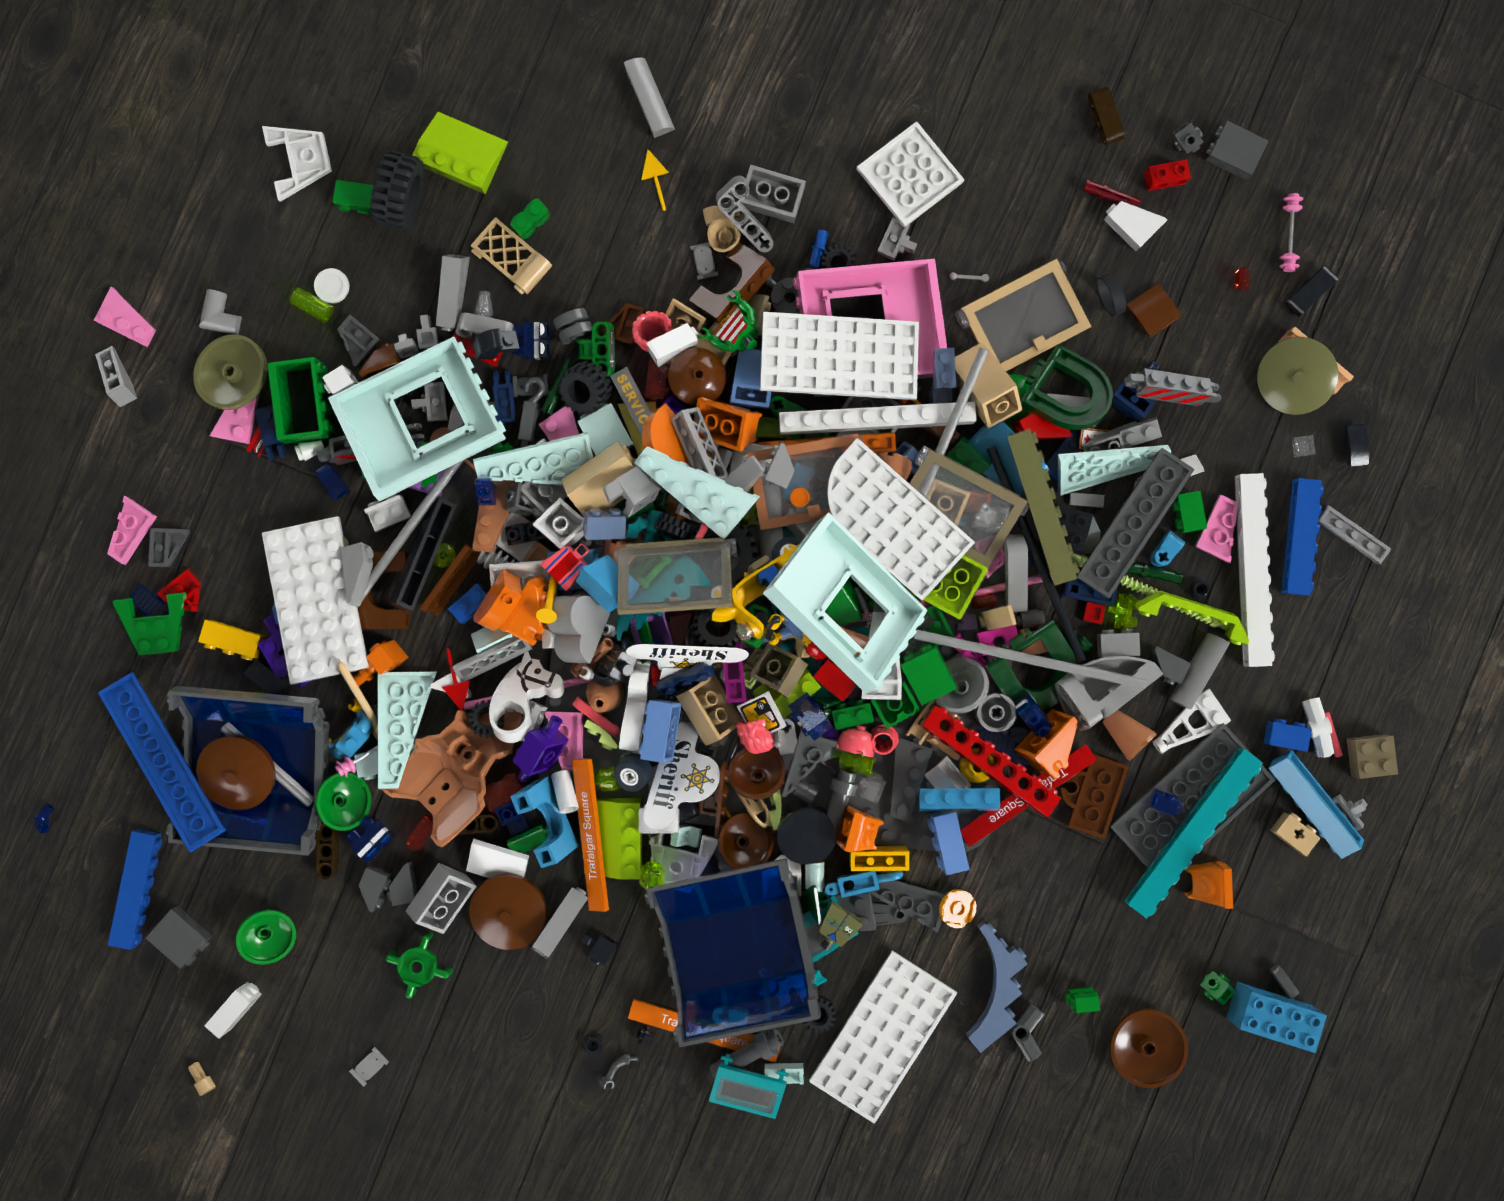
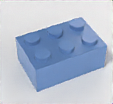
M660 699L649 700V703L645 706V715L647 717L646 723L642 726L644 737L643 742L639 746L640 759L661 763L673 761L682 703Z
M953 809L929 813L930 818L927 819L929 830L934 833V837L931 839L933 848L939 854V856H936L938 868L944 871L946 875L970 870L957 813Z

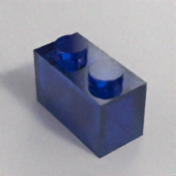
M807 692L788 705L792 711L789 714L796 724L800 722L802 726L799 728L806 737L810 735L814 741L833 727Z

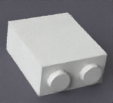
M246 982L236 989L205 1024V1027L217 1038H221L229 1032L262 995L258 987L253 983Z

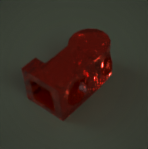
M429 814L424 816L407 839V846L412 851L422 849L426 845L428 836L432 833L433 817Z

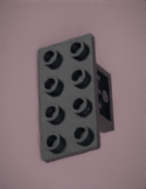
M1027 502L1026 506L1023 509V512L1026 516V519L1029 523L1035 540L1040 541L1035 526V522L1029 504ZM1059 506L1062 515L1059 518L1060 525L1065 524L1068 536H1065L1066 544L1071 543L1073 550L1083 552L1093 515ZM1017 521L1009 534H1022Z

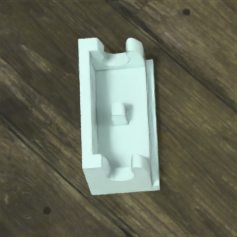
M765 1063V1076L779 1079L777 1070L785 1069V1072L789 1073L788 1077L784 1076L783 1078L784 1081H787V1084H804L803 1063Z

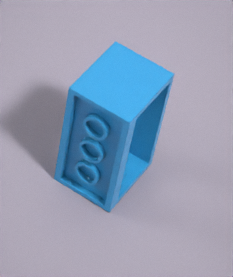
M1237 981L1236 992L1233 994L1226 1017L1240 1030L1316 1053L1327 1017L1326 1014L1311 1004Z

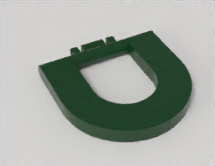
M1056 345L1046 362L1039 359L1025 380V383L1030 385V387L1020 400L1023 408L1058 427L1069 430H1083L1098 424L1106 416L1112 404L1113 391L1108 377L1097 365L1062 345ZM1053 367L1082 382L1089 390L1090 402L1082 407H1069L1039 391Z
M1053 620L1032 633L1028 628L1025 629V637L1022 633H1019L1008 641L1011 645L1010 647L1006 643L1001 645L1004 649L1022 652L1038 640H1041L1052 659L1077 664L1073 651ZM995 657L984 664L1001 693L1008 696L1012 701L1027 691L1030 693L1025 698L1028 702L1018 708L1027 711H1039L1041 708L1044 710L1060 702L1056 693L1055 683L1067 675L1068 672L1054 669L1051 679L1045 685L1030 689L1020 684L1007 663L1009 659Z

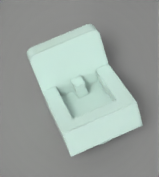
M689 824L679 825V833H671L670 845L674 847L689 845L697 848L700 845L702 829Z

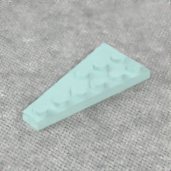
M585 432L473 459L478 480H513L515 482L528 481L539 484L563 485L561 480L591 460L593 454L588 433Z
M1168 445L1058 454V491L1060 495H1064L1147 470L1161 448L1170 453L1171 449Z
M648 446L634 462L717 535L722 537L723 540L760 497L756 494H749L738 486L729 485L724 480L700 469H693L682 461L673 460L668 455Z
M387 672L382 675L378 673V789L399 788L431 691L430 686L434 682L437 672Z

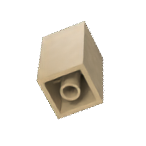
M983 342L955 356L956 387L960 392L979 348L988 350ZM990 351L968 398V402L975 401L976 413L988 429L1022 410L1017 385Z
M619 441L561 480L567 496L583 516L584 511H589L590 509L608 511L625 499L621 495L608 503L603 492L605 485L636 466L634 463L636 458L634 459L626 445L622 446Z

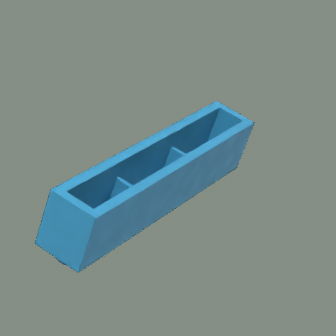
M1292 749L1272 760L1269 766L1271 775L1278 779L1282 784L1283 790L1290 794L1294 799L1295 805L1302 809L1306 814L1307 820L1314 824L1318 829L1319 835L1330 844L1332 851L1342 859L1360 850L1364 839Z

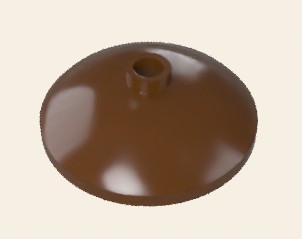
M698 347L689 348L679 353L672 361L668 371V382L673 394L680 401L688 405L697 406L699 397L714 401L720 396L726 383V371L720 358L710 350ZM701 372L702 378H697L695 373Z
M744 748L732 758L728 768L730 769L729 781L732 788L739 795L748 799H764L773 795L781 788L786 777L785 762L782 756L773 748L759 754L750 753Z
M749 813L736 814L730 817L721 827L718 835V849L724 862L731 868L738 869L766 863L771 856L774 840L770 827L762 828ZM757 815V818L762 823L766 822L763 818ZM741 838L743 839L742 845L739 844Z

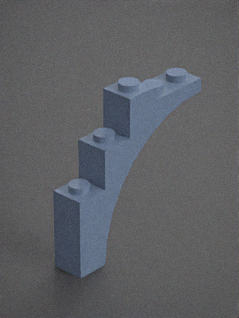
M983 920L977 926L984 935L991 951L993 986L984 1012L978 1021L966 1032V1035L980 1053L1017 1024L1013 1019L1015 1014L1007 1006L1022 994L1019 990L1021 985L1013 976L1028 964L1025 961L1027 956L1020 947L1017 950L1013 945L1008 948L1009 946L1002 937L997 939L994 935L997 932L990 923L985 924Z

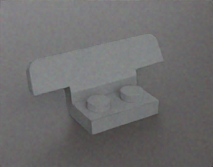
M636 465L605 485L603 492L608 503L623 495L627 500L623 513L629 518L653 502L661 486Z

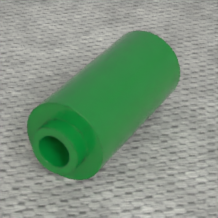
M543 824L507 839L508 848L522 854L545 842L549 830Z

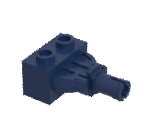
M1151 361L1146 369L1159 371L1161 367L1159 364L1155 367L1157 363ZM1122 381L1113 390L1111 405L1137 423L1147 416L1155 404L1152 399L1137 397L1136 389L1125 386V381Z

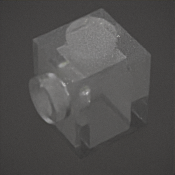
M872 772V775L866 774V777L862 776L858 786L861 788L858 794L859 797L878 804L886 781L882 780L883 776Z

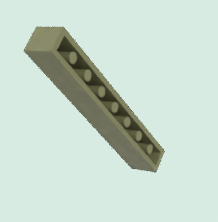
M1029 428L1008 435L1009 444L1054 586L1077 579L1076 573L1080 572L1077 562H1072L1070 556L1074 554L1071 543L1066 544L1065 536H1068L1065 524L1060 525L1061 511L1059 506L1055 507L1053 502L1056 496L1053 487L1049 488L1047 483L1050 480L1048 470H1043L1041 462H1044L1042 451H1037L1035 443H1039L1036 432H1031Z

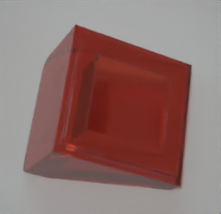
M1241 267L1236 271L1235 290L1248 291L1250 287V271L1246 267Z

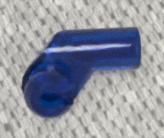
M45 804L35 817L36 828L39 833H46L50 828L48 816L54 810V807L50 804Z

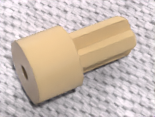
M195 1062L188 1067L196 1082L194 1086L199 1096L210 1092L216 1087L211 1077L206 1076L199 1062Z

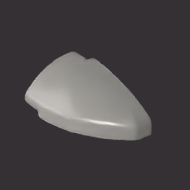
M1130 656L1104 657L1082 665L1146 679L1145 688L1163 675L1154 662ZM1068 673L1055 683L1056 693L1061 706L1066 714L1074 716L1078 721L1077 730L1079 731L1090 729L1102 718L1110 716L1144 690L1073 673Z

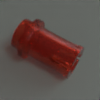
M989 593L987 596L973 597L972 599L974 610L997 606L995 594Z

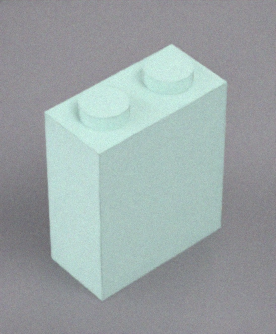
M604 403L592 414H583L580 416L581 420L577 421L583 433H588L590 445L595 455H598L617 441L622 446L626 445L628 449L634 446L611 403Z

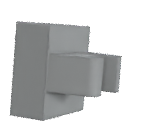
M406 333L398 335L399 342L395 343L394 346L401 359L419 354L418 346L413 338H407Z

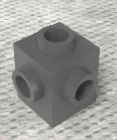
M1186 122L1171 133L1176 140L1174 145L1179 152L1183 151L1186 154L1190 152L1192 154L1200 149V144L1203 143L1201 130L1197 126L1194 128L1190 122Z

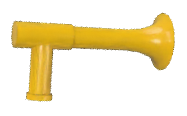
M552 576L549 581L545 607L536 613L537 619L546 624L553 623L557 619L552 606L554 597L558 596V582Z

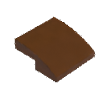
M1159 284L1127 304V309L1136 318L1138 326L1149 338L1181 318L1177 307Z

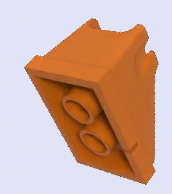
M704 397L698 398L696 407H699L714 443L741 452L744 451L745 447L758 440L756 438V431L762 413L751 412L747 408L713 401ZM698 432L699 437L705 439L703 434Z
M539 575L527 582L518 603L505 622L499 627L501 631L508 632L532 646L535 645L537 640H542L544 628L549 629L546 623L540 622L536 617L538 610L544 609L549 584L545 577Z
M1052 709L1047 714L1048 719L1044 721L1045 725L1035 732L1032 730L1014 750L1040 774L1046 773L1053 779H1056L1059 776V769L1063 768L1065 770L1069 765L1068 757L1078 721L1074 716Z
M847 805L836 843L844 851L851 853L863 850H876L877 846L874 845L879 826L884 825V822L877 817Z
M1214 860V862L1190 865L1186 869V872L1192 875V889L1189 892H1184L1188 898L1224 907L1225 909H1233L1232 869L1222 860Z

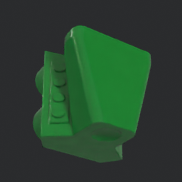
M850 577L825 610V613L839 626L863 618L857 605Z
M903 678L901 700L870 699L872 707L886 730L920 711Z

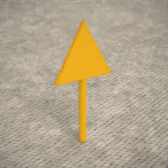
M647 150L642 180L654 177L661 207L665 211L666 207L657 176L669 172Z

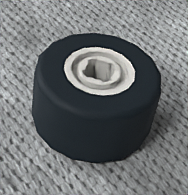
M626 754L615 766L614 779L626 791L636 792L641 790L652 775V767L649 761L640 759V754Z

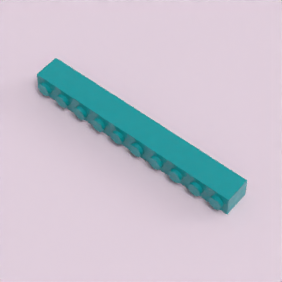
M1243 748L1237 749L1124 900L1126 904L1146 919L1156 912V906L1168 896V890L1179 881L1181 872L1191 865L1193 856L1201 852L1204 846L1202 844L1206 839L1213 836L1214 828L1218 823H1222L1225 820L1226 812L1229 808L1236 805L1238 796L1241 792H1245L1250 786L1249 782L1253 776L1256 777L1260 773L1263 762Z

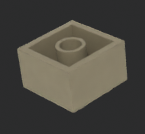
M768 642L749 676L760 684L789 698L808 664L798 656Z
M1382 734L1347 739L1351 777L1362 779L1398 774L1394 736Z

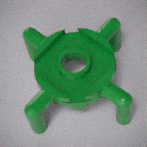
M431 931L422 936L419 947L409 948L401 957H397L396 951H392L386 956L387 962L397 965L398 974H400L402 981L408 985L405 993L408 999L416 994V987L429 983L434 976L447 979L453 972L451 967H447L445 970L437 968L436 955L427 949L429 940L433 937ZM420 962L422 964V971H415L412 967L413 963Z

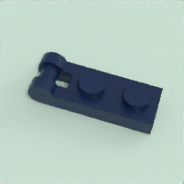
M1075 579L1065 582L1060 596L1114 606L1118 587L1110 598H1106L1081 580ZM1072 585L1077 586L1076 593L1071 592Z

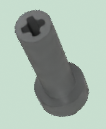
M840 768L838 776L832 777L829 788L833 790L826 813L834 825L836 839L849 797L855 796L859 785L854 782L857 774Z
M776 1029L771 1032L768 1030L760 1031L754 1035L753 1042L729 1054L733 1061H728L727 1066L741 1069L761 1057L768 1060L777 1055L778 1048L784 1045L781 1034ZM720 1059L710 1065V1071L714 1078L716 1077L719 1064H723L724 1060Z

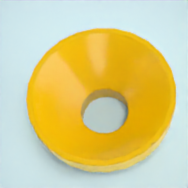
M973 748L971 750L974 754H977L979 748ZM989 755L987 758V762L989 765L994 764V760L991 755ZM961 757L959 769L968 781L982 783L989 779L983 772H975L973 765Z

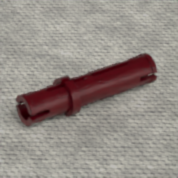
M1089 179L1086 180L1083 187L1084 192L1086 191L1097 195L1099 199L1105 198L1118 204L1122 201L1139 207L1141 198H1136L1109 188L1107 184L1101 185Z

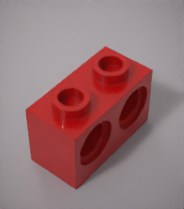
M1187 159L1150 166L1144 172L1147 191L1184 185L1191 179Z

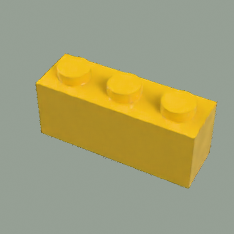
M205 620L198 642L204 643L205 648L215 650L217 647L223 649L222 653L234 655V653L241 654L240 658L252 661L253 658H260L261 649L258 643L264 641L266 636L214 620Z
M877 846L876 850L849 852V866L851 871H909V850L907 846Z

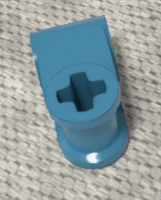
M1169 530L1151 553V564L1155 567L1168 565L1183 548L1185 541ZM1160 554L1163 555V556L1161 557L1163 561H1159V559H1160V556H1159V555H1160Z

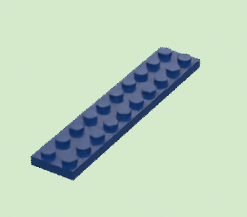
M131 672L98 692L188 851L193 852L225 832V827L135 673Z

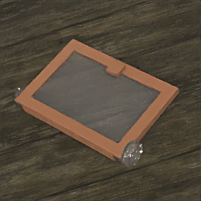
M858 433L787 445L786 449L795 470L787 489L766 480L764 473L753 485L754 494L760 496L756 501L760 530L816 521L827 513L832 515L828 503V481L832 468L838 458L856 438L863 442V438L858 437ZM773 448L742 453V461L744 463L754 455L764 468L767 462L771 463ZM796 488H804L810 495V500L804 507H796L791 503L790 495Z

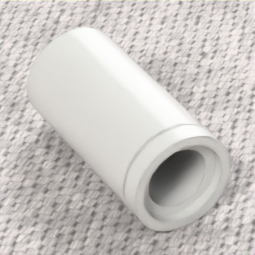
M562 770L553 773L551 778L560 813L566 814L578 810L579 806L570 771Z

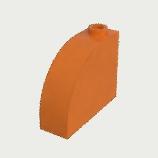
M665 403L652 412L644 423L642 430L643 450L648 446L668 455L673 460L687 463L689 460L670 419L675 414Z
M502 569L473 615L474 622L491 631L497 630L508 618L522 596L520 578Z

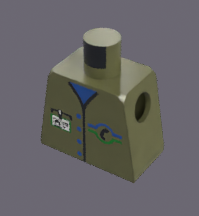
M832 900L819 927V932L824 935L819 945L829 951L833 943L842 947L862 927L863 920Z

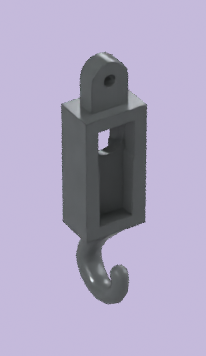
M537 377L528 379L524 384L525 392H528L529 385L532 383L539 385V391L531 399L524 401L518 439L522 441L521 448L529 446V443H533L539 410L537 402L545 392L544 382Z

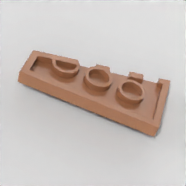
M483 480L473 551H494L503 525L509 516V511L505 510L506 494L509 486L517 482L513 480Z

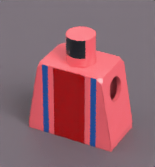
M582 543L575 550L568 545L543 561L540 565L565 591H568L576 584L581 567L585 564L588 565L583 558L590 551Z

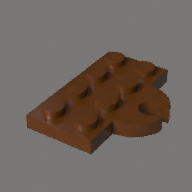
M1093 754L1097 761L1086 767L1085 771H1080L1066 781L1067 783L1074 782L1076 785L1075 790L1068 792L1065 788L1060 787V793L1064 802L1073 808L1067 826L1105 839L1129 766Z

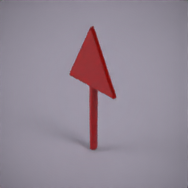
M447 648L446 653L454 684L442 688L458 708L463 711L470 681L457 683L451 652Z

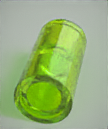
M300 287L295 289L290 298V304L323 323H326L333 313V306Z

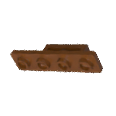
M723 762L720 769V780L716 790L708 798L700 801L699 804L700 814L716 817L715 839H718L720 829L725 823L722 821V816H725L727 804H724V798L727 799L728 787H725V784L730 776L727 762Z

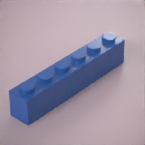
M1297 478L1292 481L1281 589L1283 594L1308 596L1311 595L1314 589L1312 575L1316 569L1314 555L1318 550L1316 535L1319 534L1320 530L1318 516H1320L1322 506L1320 505V497H1322L1324 491L1322 480Z
M136 829L131 832L108 941L109 946L131 950L141 943V928L146 921L145 909L150 902L149 890L154 883L153 871L158 864L157 852L162 845L161 833L143 829Z

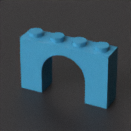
M549 776L531 782L511 796L518 815L537 808L546 820L549 830L547 838L543 844L533 850L541 868L557 864L579 846L566 815L559 811V807L556 804L557 799L554 787Z
M1000 788L920 789L919 811H939L943 809L997 811L1000 809Z

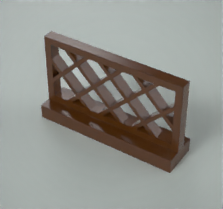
M466 543L419 609L423 612H432L439 616L477 564L480 552L473 551V547Z

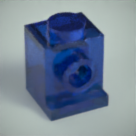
M1155 789L1150 807L1177 817V814L1182 810L1183 802L1175 800V795L1166 792L1164 794L1163 791Z

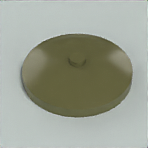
M226 335L212 341L201 352L195 364L193 377L197 393L206 403L222 410H233L247 405L260 393L265 384L268 371L266 356L258 344L242 335Z
M1307 337L1287 338L1273 345L1263 356L1257 371L1258 388L1265 401L1274 409L1293 415L1309 413L1324 405L1334 393L1338 382V366L1331 351L1319 341Z

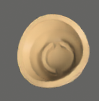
M719 218L710 224L707 235L709 243L714 250L727 252L738 244L741 232L730 219Z

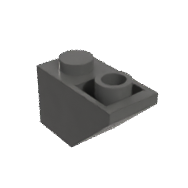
M372 865L366 867L359 883V888L368 910L373 913L377 908H381L385 899L382 896L385 890L388 891L392 880H390L391 873Z

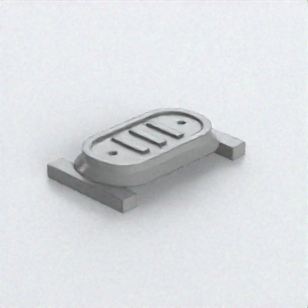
M709 242L690 246L691 251L694 250L693 256L699 274L697 276L698 280L718 276V272H714L715 265Z
M376 1047L372 1049L373 1052L369 1053L356 1066L355 1070L352 1068L349 1071L363 1087L367 1084L365 1081L375 1075L384 1064L387 1065L389 1063Z

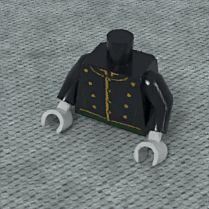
M606 624L605 626L609 630L608 632L603 631L602 635L614 637L612 639L614 647L602 657L595 674L593 670L584 666L582 668L587 670V674L585 676L579 674V676L585 680L593 679V682L610 687L619 681L626 682L627 678L634 671L633 667L637 659L626 654L627 648L633 646V642L623 634L618 641L615 626Z

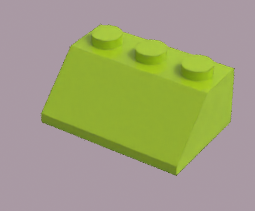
M806 668L789 698L762 684L752 693L757 697L769 691L784 719L821 688V684L813 678V675Z

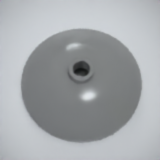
M959 657L948 660L945 663L956 681L957 689L935 699V701L951 713L960 714L972 711L984 701L988 693V675L985 669L973 659ZM963 687H966V690L964 692H961V689Z

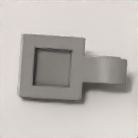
M420 315L422 329L416 330L418 346L420 350L429 349L439 344L437 328H431L430 316Z

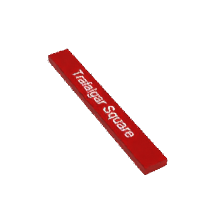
M1084 744L1069 755L1068 767L1065 770L1060 768L1059 776L1056 779H1053L1046 773H1042L1038 777L1042 780L1041 784L1045 787L1050 786L1056 789L1097 761L1089 747ZM1038 789L1034 792V797L1037 800L1041 797V792ZM1011 794L1000 802L999 810L986 811L960 829L961 835L968 846L971 847L1029 806Z

